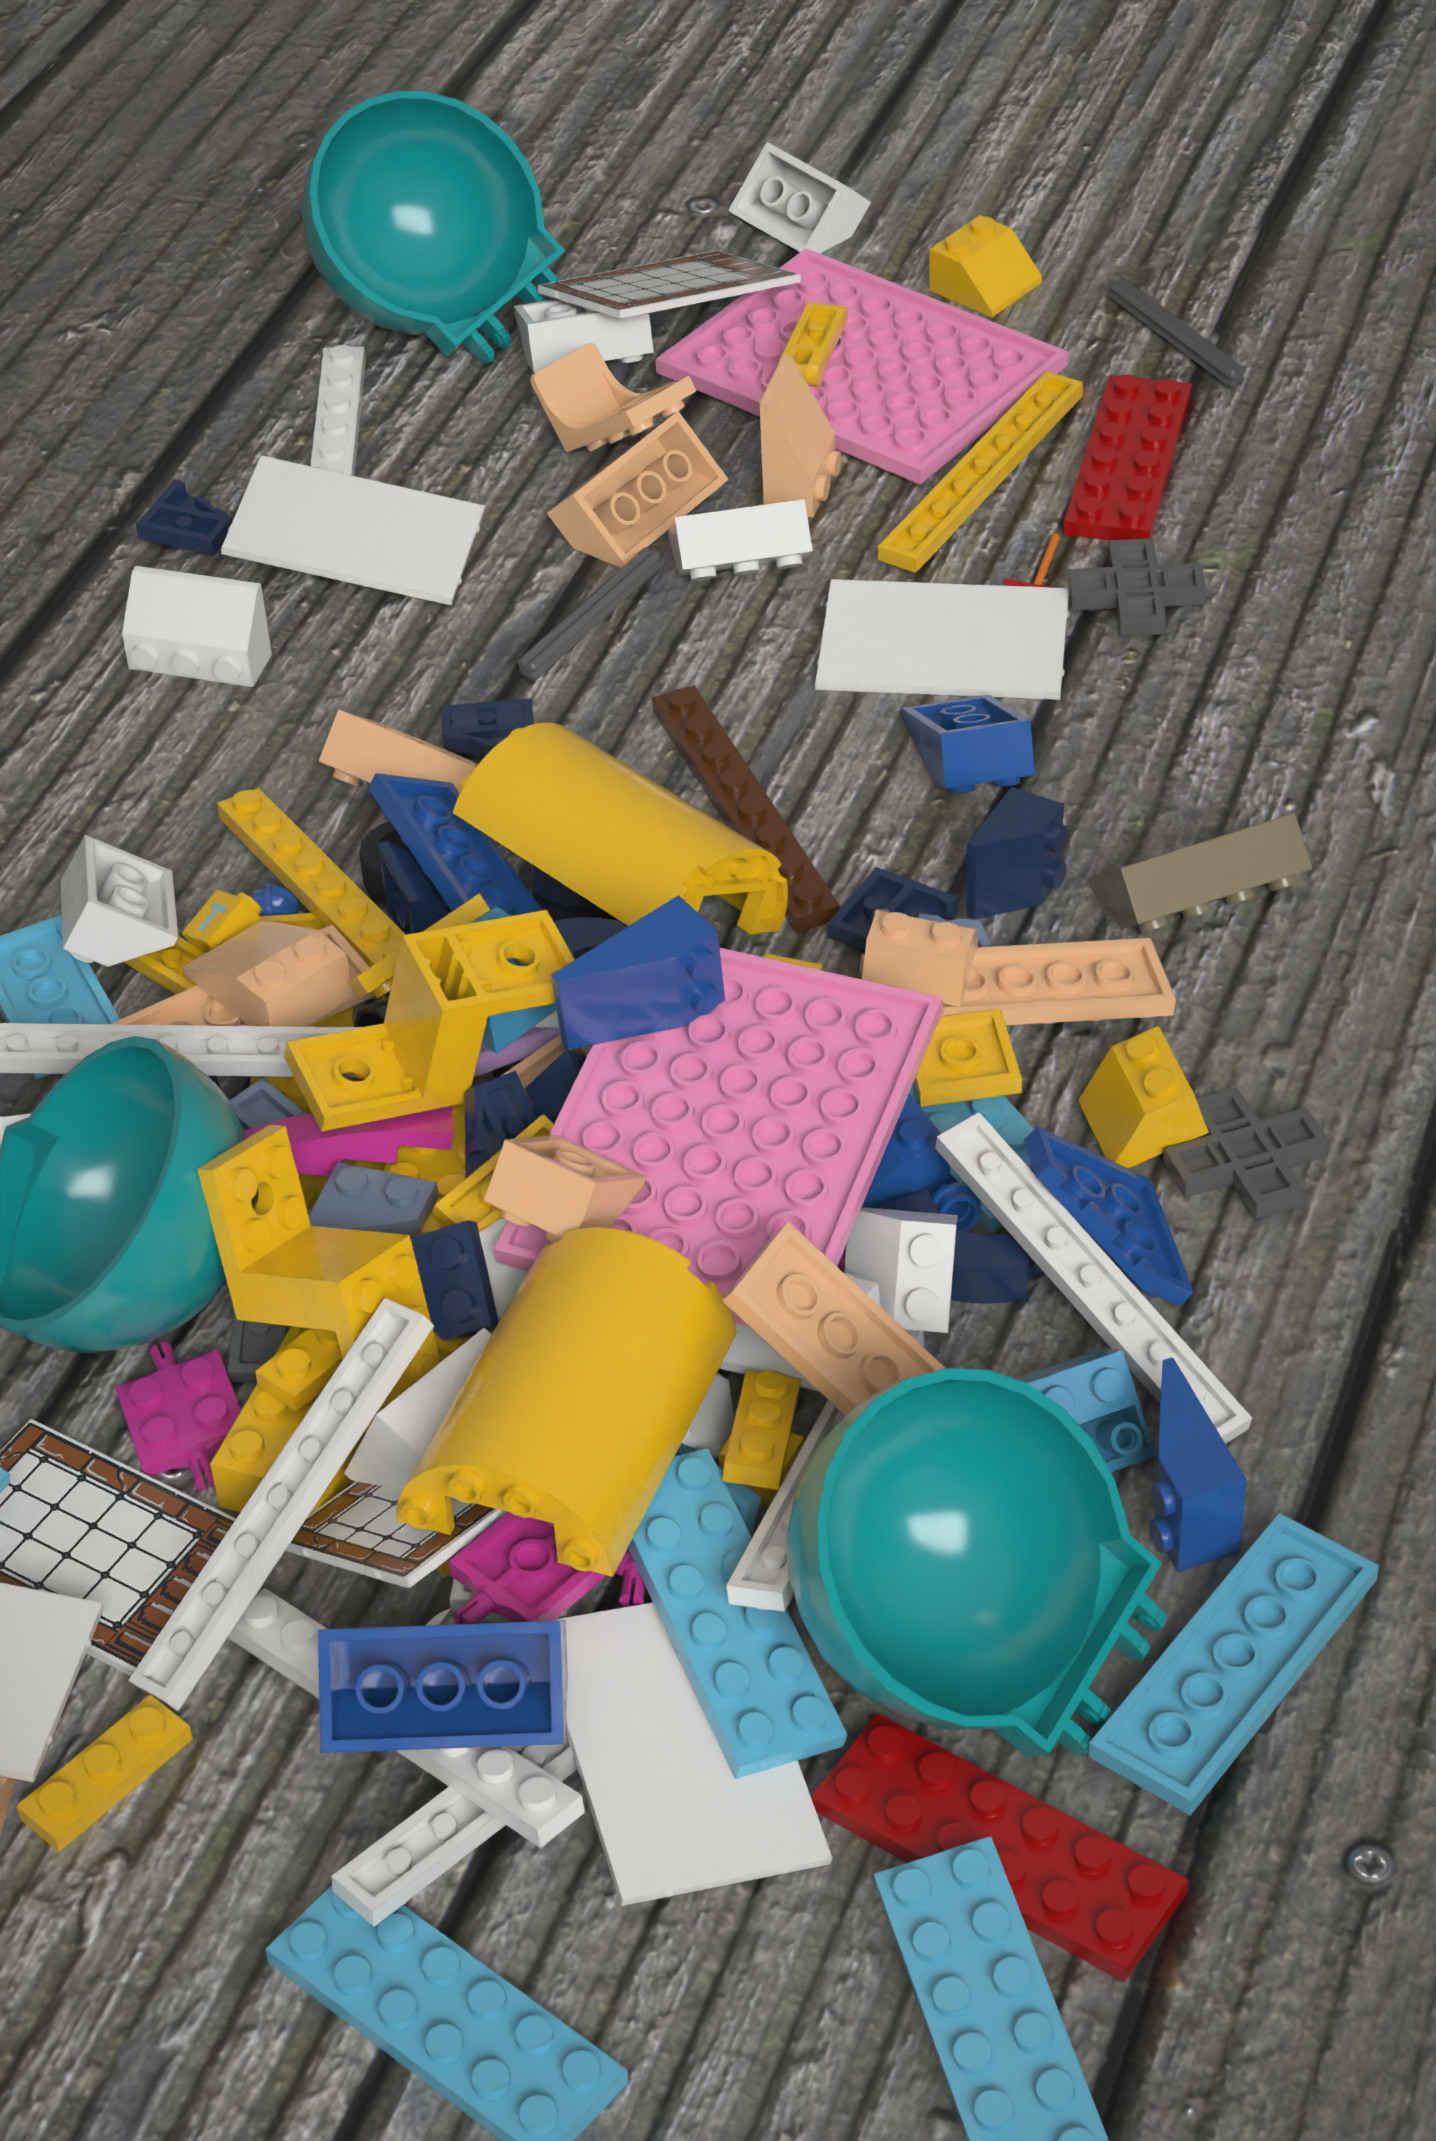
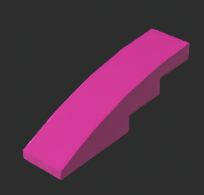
M452 1106L323 1132H321L313 1114L309 1113L288 1117L244 1131L246 1138H249L268 1125L286 1126L298 1174L330 1176L337 1162L343 1163L344 1159L396 1164L399 1146L451 1150L454 1133Z

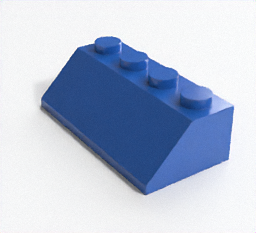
M566 1620L318 1630L320 1753L565 1744L568 1688Z

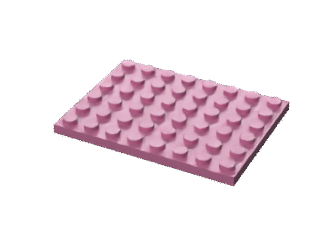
M806 248L780 267V269L801 274L800 283L743 294L655 359L656 373L674 381L689 376L696 390L734 405L741 410L760 416L759 403L777 369L780 357L807 302L847 307L848 321L824 369L822 383L820 387L808 386L835 432V449L921 485L995 425L1046 371L1058 374L1068 365V351Z
M720 948L725 1001L718 1004L709 1014L701 1015L684 1027L592 1045L549 1135H559L645 1176L646 1179L642 1189L610 1228L626 1230L646 1236L680 1253L691 1261L687 1270L704 1285L712 1281L723 1297L727 1295L776 1231L787 1222L794 1226L837 1266L943 1013L942 997ZM507 1221L494 1248L496 1262L529 1270L540 1250L547 1243L549 1245L553 1243L545 1238L547 1231L533 1224L531 1226H521ZM731 1310L735 1323L749 1326Z

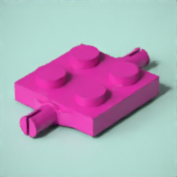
M160 1342L165 1358L162 1359L157 1344L153 1345L150 1349V1356L153 1359L156 1372L115 1387L144 1474L150 1477L171 1469L190 1467L197 1489L207 1490L202 1475L204 1472L210 1487L213 1488L215 1485L210 1465L211 1459L216 1455L241 1412L219 1350L177 1364L171 1344Z
M507 1512L449 1560L450 1575L475 1594L460 1609L453 1612L452 1616L456 1624L480 1623L491 1612L505 1616L512 1622L555 1621L607 1575L592 1571H580L571 1566L558 1563L554 1523L530 1517L523 1518Z

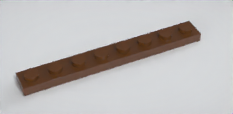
M695 685L652 697L653 712L726 826L769 851L781 862V866L778 868L779 873L787 879L788 901L785 917L795 933L827 924L840 909L839 903Z

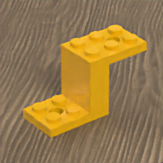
M547 910L402 935L384 1023L287 1041L284 1058L321 1132L465 1103V1092L471 1089L488 1016L554 1004L555 998L551 975L575 959ZM515 958L519 963L528 966H517L508 962L507 959ZM352 1073L354 1076L365 1080L350 1081L341 1074Z
M268 1125L197 1169L237 1320L335 1331L342 1360L384 1298L423 1314L431 1322L410 1235L311 1226L286 1126ZM258 1190V1202L253 1209L251 1199H253ZM433 1329L377 1413L441 1363ZM373 1419L371 1420V1422L369 1423V1425L367 1426V1428L365 1429L364 1432H367V1430H368V1428L370 1427V1425H371Z

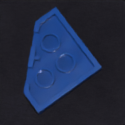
M1038 1126L1024 1139L1031 1160V1171L1144 1293L1153 1298L1160 1297L1178 1306H1181L1194 1294L1151 1179Z

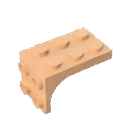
M588 343L535 372L530 378L531 385L566 453L585 445L590 452L608 442L612 444L629 434L631 436L636 435L653 426V420L660 416L664 418L684 408L685 404L682 399L696 392L689 376L645 393L632 392L621 385L612 375L597 346L593 343Z

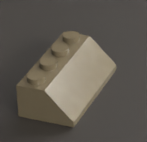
M1293 813L1088 878L1090 888L1121 929L1138 925L1140 933H1144L1169 925L1166 915L1182 911L1184 919H1188L1212 911L1210 901L1225 897L1227 905L1255 897L1253 887L1268 883L1271 892L1297 884L1296 874L1312 869V865L1296 814Z

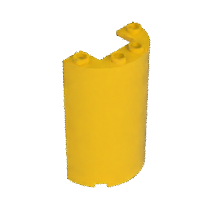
M537 723L513 730L460 783L459 797L453 809V814L627 926L632 925L678 895L697 912L704 896L717 895L741 910L736 926L749 934L781 931L787 909L788 883L787 879L779 873L778 868L781 866V862L777 857L560 724Z
M605 1227L581 1228L565 1232L558 1242L551 1245L547 1243L534 1260L400 1493L396 1510L397 1522L408 1524L416 1529H428L451 1535L455 1528L451 1498H455L464 1503H475L499 1509L519 1517H530L554 1523L558 1563L571 1566L580 1571H592L613 1577L737 1335L732 1312L722 1301L724 1297L712 1281L704 1285L687 1270L691 1261L680 1253L654 1239L630 1231Z

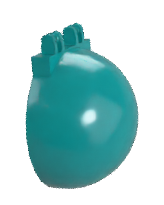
M395 91L368 98L346 111L320 141L306 172L301 211L307 247L317 271L334 295L356 314L382 328L410 335H427L446 357L464 344L480 362L489 364L495 359V352L478 330L481 329L500 349H506L511 345L512 337L510 333H508L495 315L517 296L525 304L547 301L542 294L538 293V289L533 285V282L535 281L540 285L559 281L549 268L565 252L563 247L544 227L540 190L528 161L511 137L487 115L460 100L428 91Z
M138 1036L112 1041L86 1056L64 1075L29 1117L5 1127L0 1146V1327L29 1341L67 1352L95 1353L131 1348L153 1341L188 1322L215 1297L227 1282L197 1169L247 1138L238 1116L226 1095L205 1073L172 1047L155 1039ZM255 1196L251 1199L253 1209L255 1206Z
M946 1368L902 1379L886 1386L854 1406L840 1419L815 1449L796 1488L787 1530L789 1580L797 1609L821 1656L852 1689L893 1715L941 1729H993L1025 1757L1049 1754L1056 1742L1062 1744L1064 1748L1075 1755L1087 1756L1089 1753V1742L1093 1738L1070 1719L1075 1711L1087 1722L1103 1726L1112 1714L1111 1708L1089 1689L1090 1684L1113 1646L1119 1649L1125 1656L1140 1661L1144 1659L1151 1648L1149 1642L1127 1623L1130 1617L1135 1619L1142 1627L1159 1632L1168 1616H1166L1162 1608H1159L1145 1594L1162 1562L1130 1535L1116 1482L1093 1440L1062 1406L1028 1383L990 1370Z

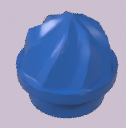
M271 883L266 884L265 889L253 890L252 899L262 908L260 916L297 914L299 903L289 889L275 886Z
M957 1181L949 1184L942 1183L939 1189L931 1194V1198L941 1214L958 1215L957 1228L969 1231L978 1222L981 1201L966 1183Z

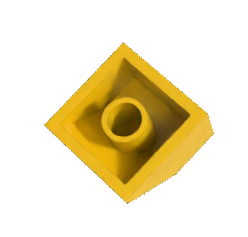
M977 216L929 249V291L991 318L1042 283L1041 273L1012 228L998 223L990 217Z
M1159 1026L1112 1046L1078 1099L1104 1157L1128 1169L1163 1154L1164 1148L1192 1141L1209 1133L1195 1095Z

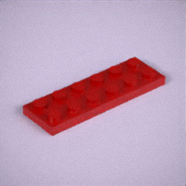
M1109 375L1064 520V535L1101 540L1152 539L1191 400V383H1182L1173 379H1144L1133 375Z
M878 1713L811 1796L816 1813L907 1863L991 1836L1026 1928L1124 1983L1188 1894L1189 1879Z

